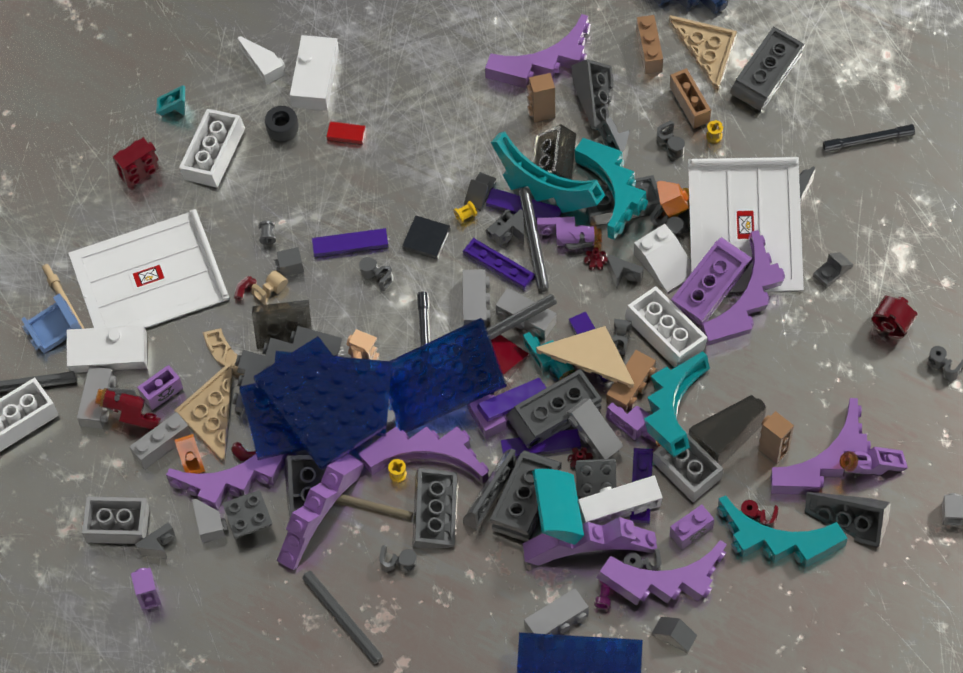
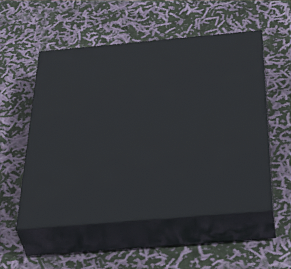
M415 215L402 249L438 260L451 227L450 225Z

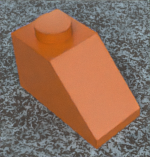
M665 181L657 182L660 205L668 217L689 208V195L685 189L682 190L679 184Z

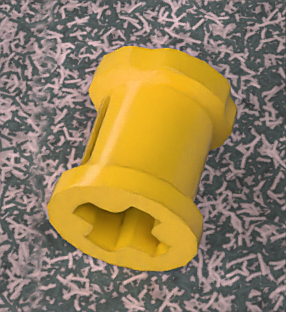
M710 121L707 125L706 139L709 143L717 144L722 140L723 126L720 121Z
M468 201L465 206L459 209H453L454 215L460 224L464 223V220L478 215L471 201Z
M392 460L388 465L390 479L393 482L401 483L407 476L406 465L403 460Z

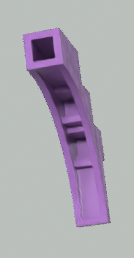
M581 14L577 24L570 33L561 41L545 50L521 56L490 54L485 67V78L527 89L529 77L551 73L553 79L555 73H559L560 66L572 69V65L587 58V54L584 53V36L590 31L591 24L588 23V16Z
M759 230L752 231L748 237L753 261L747 288L740 299L728 311L702 324L700 329L708 337L706 346L750 334L754 323L752 317L748 316V314L765 310L769 303V296L764 291L781 286L785 279L784 271L782 268H779L778 263L770 265L772 263L769 252L766 253L764 247L766 245L763 235H760Z
M858 398L849 399L845 425L839 436L826 450L803 463L787 467H772L771 494L807 495V492L819 493L820 488L824 487V477L843 476V471L846 470L844 457L847 453L855 451L867 452L871 449V442L867 441V434H862V423L858 422V417H861L862 413L861 405H858Z
M426 426L410 439L403 430L400 431L397 427H394L359 453L360 460L365 463L364 467L371 475L388 467L389 463L394 459L403 461L432 459L460 467L473 475L481 484H484L489 478L488 467L483 462L480 463L476 459L474 451L470 449L469 435L465 430L461 431L458 427H455L442 438H439L434 430L430 431Z
M275 431L269 441L254 456L233 468L205 474L185 473L169 468L166 476L172 487L185 489L189 494L198 496L199 501L218 511L228 491L236 497L249 493L256 478L263 484L269 483L274 485L285 465L284 458L290 456L294 448L293 438Z
M347 454L327 466L321 483L312 487L308 492L304 505L292 512L286 527L288 532L277 558L278 562L292 570L298 567L311 537L326 513L341 494L359 479L365 464L363 461Z
M621 517L602 526L591 522L582 524L584 537L575 545L543 533L523 543L525 562L538 566L564 556L582 552L621 549L654 553L655 548H657L655 532L635 527L633 521Z
M720 540L700 560L686 567L674 570L652 571L639 569L624 564L610 556L596 578L635 605L640 600L644 602L650 592L668 603L671 598L675 600L681 590L696 601H699L702 596L706 598L712 590L709 585L713 581L710 576L716 569L713 565L716 560L720 563L726 554L723 550L727 544Z

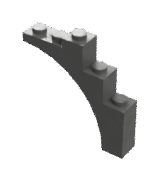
M298 326L296 332L292 331L290 338L292 343L270 338L269 344L265 343L262 354L265 355L243 350L242 355H237L235 366L238 367L237 373L244 374V376L240 375L237 386H240L239 394L235 393L232 402L235 405V411L242 413L246 401L255 386L266 375L280 366L309 358H323L336 361L342 338Z

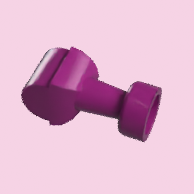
M598 579L600 596L595 598L594 606L600 609H609L611 600L608 596L612 588Z

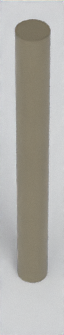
M341 494L336 500L409 520L413 518V512Z

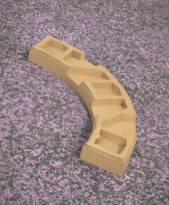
M222 329L203 332L205 343L218 364L223 368L231 362L233 365L232 375L237 378L240 375L244 376V374L237 373L238 367L235 366L237 354L227 343ZM289 364L278 367L266 375L257 385L284 386L293 384Z

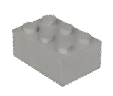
M687 433L690 448L673 457L666 449L660 446L653 452V463L692 502H695L722 479L723 468Z
M87 497L82 530L86 543L136 544L144 539L147 534L149 505L146 498Z

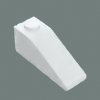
M241 36L237 38L240 50L266 85L285 75V64L281 58H277L274 52Z

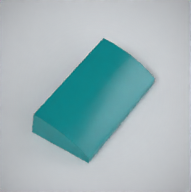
M534 469L532 473L542 533L575 545L584 537L574 474L554 469Z

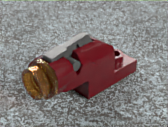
M120 388L98 389L95 404H99V407L107 408L116 413L121 411L120 422L154 429L160 424L161 418H158L156 414H142L145 399L137 396L135 390Z

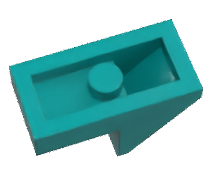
M182 85L158 97L156 113L163 116L176 110L185 115V86Z

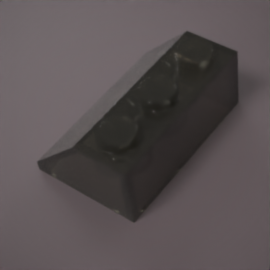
M560 124L536 135L532 162L549 173L571 180L576 133Z
M309 300L252 306L257 349L264 348L265 343L269 344L270 338L292 343L290 342L292 331L296 332L298 326L313 330Z

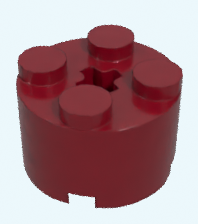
M885 295L874 311L871 321L879 331L883 332V330L890 332L888 336L902 339L912 326L918 313L908 305V300L904 297L899 296L895 298Z

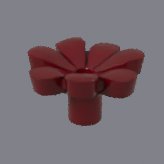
M594 247L593 251L586 252V257L583 260L585 264L589 263L588 268L590 270H594L595 266L601 270L603 269V263L607 264V254L605 251H599L598 247Z
M582 447L580 451L578 448H573V454L567 458L571 462L570 468L575 469L577 460H592L593 455L587 453V448Z

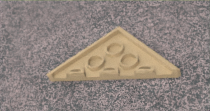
M670 15V23L714 88L719 90L737 31Z
M606 326L536 347L538 354L548 355L565 364L567 362L583 371L593 372L601 375L602 378L616 383L618 381L628 385L629 388H634V382Z
M231 362L174 410L222 462L225 461L233 374Z

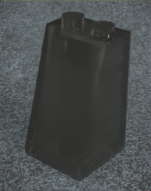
M750 395L693 425L689 429V435L722 466L762 426L761 423L766 413L765 403L761 399H756L753 395Z

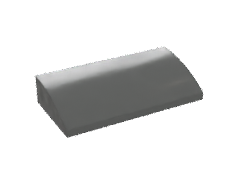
M654 175L635 179V187L646 191L648 205L645 210L641 211L639 216L632 215L631 218L650 215L656 206L660 204ZM601 185L605 196L599 204L585 208L590 226L609 223L613 215L615 202L607 185Z
M514 449L504 452L464 516V524L476 530L478 529L515 467L516 455Z
M418 468L415 474L412 547H454L457 472Z

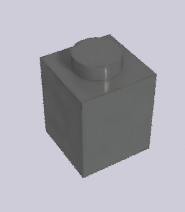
M299 247L277 252L278 259L274 260L276 270H281L283 276L304 272Z

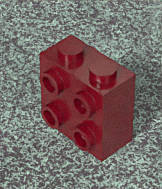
M144 137L134 141L130 146L112 156L118 176L128 188L138 184L142 179L154 174L159 169L157 163L159 159L154 153L156 149L152 142H147Z

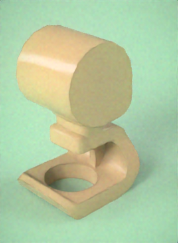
M274 270L266 278L263 289L257 284L252 285V295L263 305H266L271 292L279 294L287 286L288 280L277 270Z

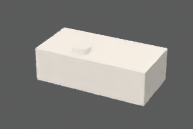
M301 36L290 91L292 107L328 111L339 53L337 38Z
M211 109L206 110L179 166L184 180L218 188L245 130L239 115Z
M656 286L627 305L625 319L632 321V326L674 368L705 349L708 337Z
M144 325L67 330V367L69 371H74L75 373L88 372L89 366L109 368L112 371L147 369V332Z
M35 377L0 398V452L59 416L54 403Z
M655 475L613 489L605 487L600 490V493L578 499L581 520L583 524L591 522L603 525L618 517H629L631 511H634L635 515L646 511L647 508L651 510L660 507L663 497Z

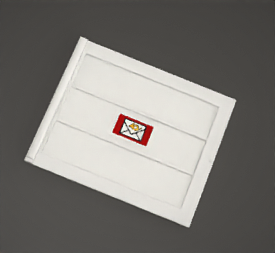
M799 157L688 159L691 273L714 243L721 237L752 258L748 237L752 231L759 230L760 235H763L766 245L764 247L766 253L769 252L772 263L770 265L778 263L779 268H782L785 274V279L781 286L765 290L764 292L803 291ZM752 263L730 292H744L750 280ZM708 282L705 285L712 286L713 283Z
M196 209L68 253L94 328L144 325L145 328L230 300Z

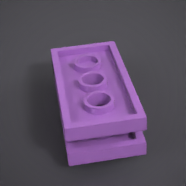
M719 238L675 293L671 301L691 321L701 327L704 322L708 321L741 278L742 274L748 269L753 258L724 238ZM708 282L713 283L712 286H707L705 284ZM700 297L702 300L696 301L694 298Z

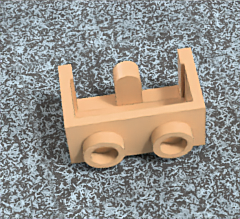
M357 329L353 335L348 337L346 343L349 346L348 354L351 355L354 363L363 367L367 366L370 371L372 370L379 357V353L376 352L377 347L374 346L377 337Z

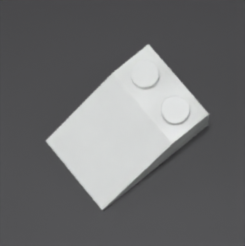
M665 224L634 242V255L667 294L681 286L691 274L690 259L676 236Z

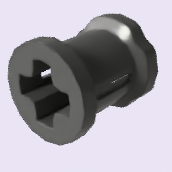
M267 220L260 222L258 225L261 231L259 242L263 245L275 243L276 237L273 230L275 223Z

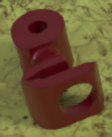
M745 500L742 503L741 512L754 521L759 519L760 524L770 528L775 527L779 510L777 505L774 506L771 520L767 521L765 516L766 510L760 511L755 501Z

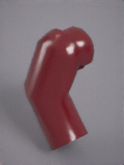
M246 276L236 286L234 299L242 301L245 289L248 287L252 288L253 284H257V280L252 278V276Z
M235 442L231 447L232 454L241 462L248 460L258 452H247L240 442Z

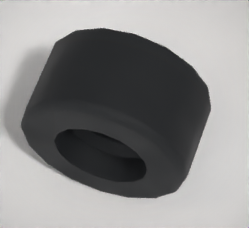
M276 106L267 112L265 127L272 139L287 141L292 139L298 132V118L292 108ZM279 121H287V122H288V123H287L286 125H284V126H277V125H275V124H276L277 122H279Z

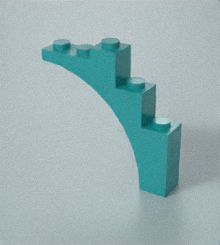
M505 131L500 132L491 141L494 150L506 169L503 177L511 190L528 186L536 201L554 198L562 213L597 206L605 196L597 180H570L558 177L535 165L518 150Z
M582 138L574 150L575 163L597 174L611 191L615 206L613 215L607 225L608 238L615 240L617 235L623 232L625 223L630 221L632 215L639 216L641 211L646 209L648 205L646 191L635 187L634 171L623 167L622 151Z
M703 351L672 370L666 366L651 375L656 392L647 397L653 414L644 418L647 432L673 457L690 448L687 433L677 421V411L682 396L689 386L710 369L708 357Z
M726 495L719 498L718 513L722 518H726L728 527L733 533L732 548L742 558L762 548L765 556L771 558L773 563L795 552L794 557L797 562L802 563L806 568L846 546L848 538L837 522L811 531L790 532L777 530L747 517L733 505Z

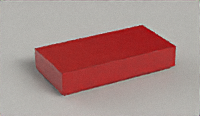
M330 121L326 137L330 141L363 144L366 126Z

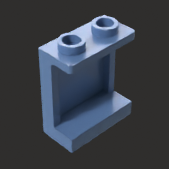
M60 293L53 297L56 303L29 320L25 317L22 318L24 323L22 328L28 336L31 335L33 338L30 340L36 350L40 349L44 354L67 340V330L83 329Z

